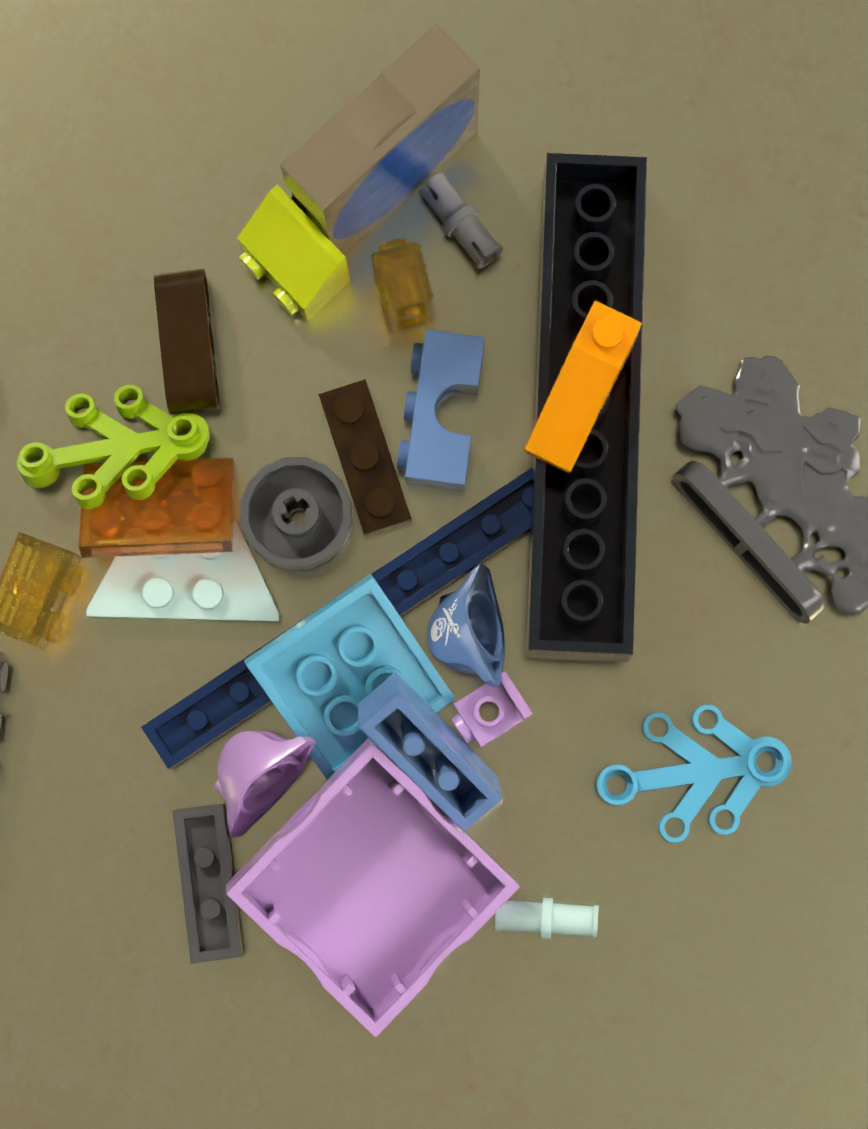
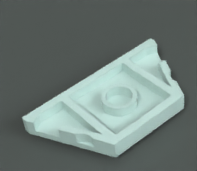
M137 518L86 611V616L89 618L281 622V615L248 547L243 532L237 521Z

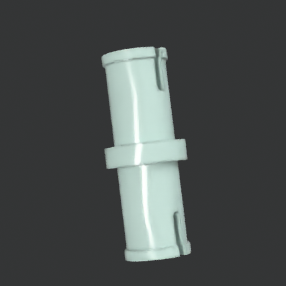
M543 898L542 903L506 901L495 914V931L541 933L542 939H551V934L592 936V938H597L599 905L553 903V898Z

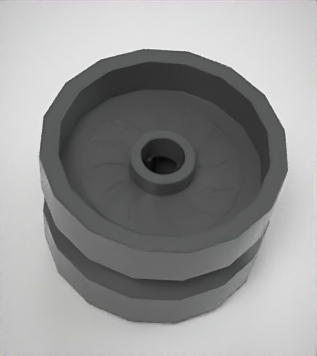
M286 457L265 465L248 482L240 502V524L251 547L271 567L288 574H312L331 566L346 551L354 532V509L342 480L327 465L307 457ZM303 510L307 519L304 524L297 526L294 520L290 522V516L294 511Z

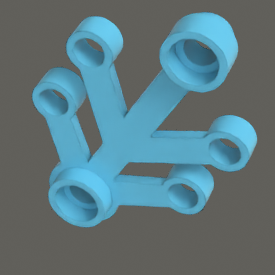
M710 704L702 705L696 708L691 716V724L694 730L702 735H715L740 755L718 759L674 727L668 715L662 712H655L643 720V735L651 742L663 743L688 761L689 764L632 772L630 768L624 765H611L599 773L596 780L597 793L608 804L624 805L634 798L636 792L693 784L675 810L662 816L658 823L660 836L668 842L678 843L687 838L690 832V823L720 781L725 778L743 776L726 803L715 806L708 814V825L711 830L720 835H729L738 829L740 815L760 787L776 786L788 776L792 760L790 752L784 743L773 737H760L753 740L726 721L716 706ZM704 710L711 711L716 717V723L712 729H704L699 725L698 717ZM653 718H660L666 723L667 730L662 737H655L649 732L648 725ZM762 752L769 753L774 760V765L768 772L761 771L756 764V759ZM613 775H618L625 781V789L619 795H613L607 789V781ZM721 810H727L733 818L732 825L725 830L720 829L715 823V816ZM673 817L678 818L683 824V831L677 837H670L665 831L666 822Z

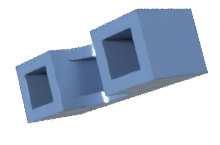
M425 329L424 343H414L410 372L419 373L417 392L407 391L404 410V421L412 422L410 441H400L397 470H405L406 484L465 492L472 435L458 434L446 430L438 422L436 410L441 401L452 394L478 395L485 337Z

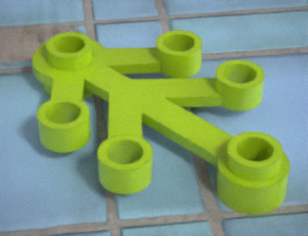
M125 385L120 387L114 394V402L118 413L127 419L137 418L154 429V431L136 433L98 411L93 398L88 394L80 393L70 397L65 404V411L71 424L79 428L86 427L105 438V440L51 449L48 445L38 442L30 443L21 449L17 458V468L23 481L28 486L43 488L56 481L60 475L61 468L107 460L94 475L85 474L74 481L72 493L77 504L84 509H94L100 506L105 500L106 492L121 475L126 494L131 499L143 500L152 495L156 482L176 460L190 461L203 454L210 439L209 428L206 421L199 415L181 413L171 416L147 402L141 388L136 385ZM129 399H137L132 404H124ZM80 408H88L83 413H75ZM189 432L188 434H186V435H184V436H179V435H181V434H183V433ZM156 451L145 466L135 465L130 467L140 454ZM136 480H146L140 486H131ZM89 488H95V489H96V490H95L92 494H90V495H82V493H83L86 489H89Z

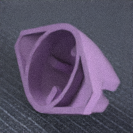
M245 731L236 734L225 744L218 761V780L214 787L226 802V826L230 837H241L289 789L301 773L316 743L312 737L302 736L288 740L270 731Z

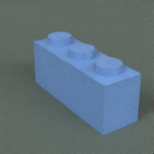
M396 672L358 704L359 728L464 832L502 800L497 774Z

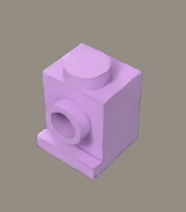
M506 671L502 672L500 686L491 687L486 683L456 702L454 707L458 714L452 717L451 721L466 744L475 739L481 748L530 717L533 713ZM491 702L497 706L499 714L494 721L487 722L480 717L479 708L482 704Z

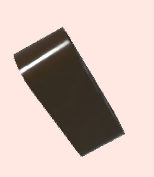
M205 269L154 274L158 330L169 414L220 409L210 299Z

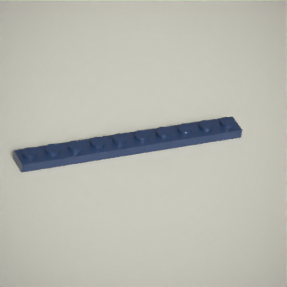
M533 467L371 574L400 617L472 570L474 566L484 562L531 530ZM261 648L141 727L168 769H173L272 703L244 662L246 658Z

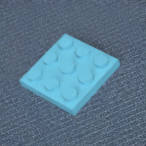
M371 574L244 660L246 666L296 737L308 736L316 741L310 756L327 780L369 738L359 728L358 704L394 672L436 713L456 699Z

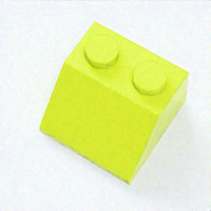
M278 185L273 187L237 237L243 252L239 260L256 279L259 280L265 275L277 288L272 295L290 315H293L298 310L308 321L351 282L347 260L343 253Z

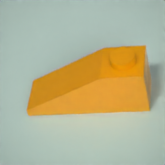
M594 301L524 448L525 453L569 474L571 473L637 339L642 325L641 322Z

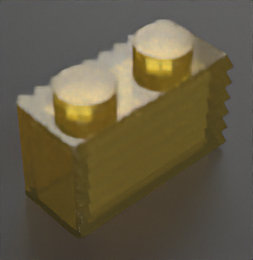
M406 238L394 239L381 244L379 251L371 254L374 279L388 331L397 332L431 323L435 317L434 293H432V284L429 283V274L424 263L421 245L416 242L409 243Z
M18 532L0 576V633L43 650L47 647L48 641L55 643L62 632L66 615L60 613L67 594L74 596L83 579L84 568L79 566L82 557L69 550Z

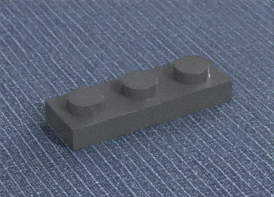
M225 804L173 810L191 964L242 957L243 947L238 906L226 894V884L233 878L234 873L229 834L226 826Z

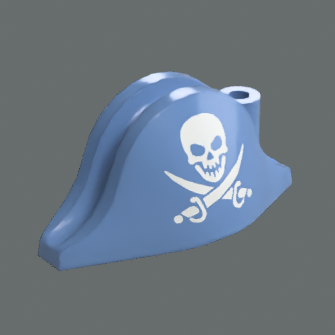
M479 563L473 567L457 591L440 597V605L434 611L429 622L427 641L432 654L453 670L460 673L478 674L482 681L491 687H498L501 683L505 658L504 629L490 569Z

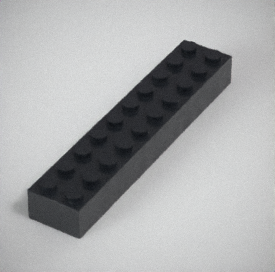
M547 153L543 182L534 427L594 301L641 322L642 325L637 339L571 473L569 474L533 456L526 658L628 662L633 655L647 157Z

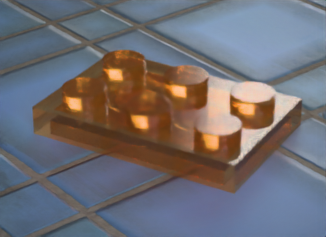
M233 458L176 460L156 482L152 495L143 500L131 499L126 494L121 475L106 492L105 500L100 506L94 509L81 508L78 545L81 557L233 552L235 490ZM148 461L133 462L130 467L135 465L145 466ZM104 463L84 464L83 475H94ZM136 480L131 486H140L146 480ZM95 488L86 489V490L82 493V495H90V494H92L96 489H95Z

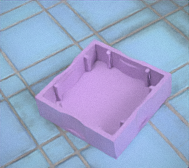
M367 738L226 884V894L274 941L303 960L315 973L323 988L376 1038L428 984L430 977L439 964L454 949L470 940L520 886L386 754Z

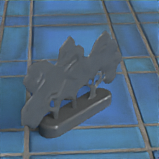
M764 356L762 359L755 357L744 358L741 360L740 369L735 377L734 383L737 392L728 394L700 385L676 404V411L682 416L678 425L680 431L679 441L689 449L711 452L721 459V476L717 478L702 463L690 461L674 473V482L687 501L780 604L798 621L809 624L823 611L825 605L819 590L804 574L805 570H816L830 575L833 582L831 593L835 605L845 614L860 615L868 608V497L853 496L848 489V481L856 476L860 470L859 453L854 448V441L859 438L861 416L829 407L822 413H817L812 417L802 416L800 414V401L798 398L800 385L783 361L775 356ZM735 451H741L743 458L734 467L730 458ZM746 481L752 482L756 486L758 498L763 506V512L754 519L727 489L730 485ZM777 516L791 517L803 530V551L794 557L789 558L764 530ZM817 531L820 542L811 546L809 539L812 532ZM824 547H840L845 551L846 557L844 560L826 563L827 559L823 554L816 559L814 553ZM838 568H848L850 573L847 577L840 578L834 571Z

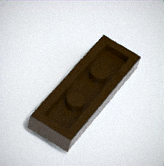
M366 379L318 394L364 536L366 537L412 522Z

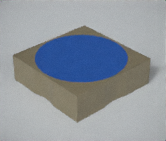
M436 23L387 67L359 96L335 114L280 164L285 186L292 192L291 199L343 255L477 135L480 68Z

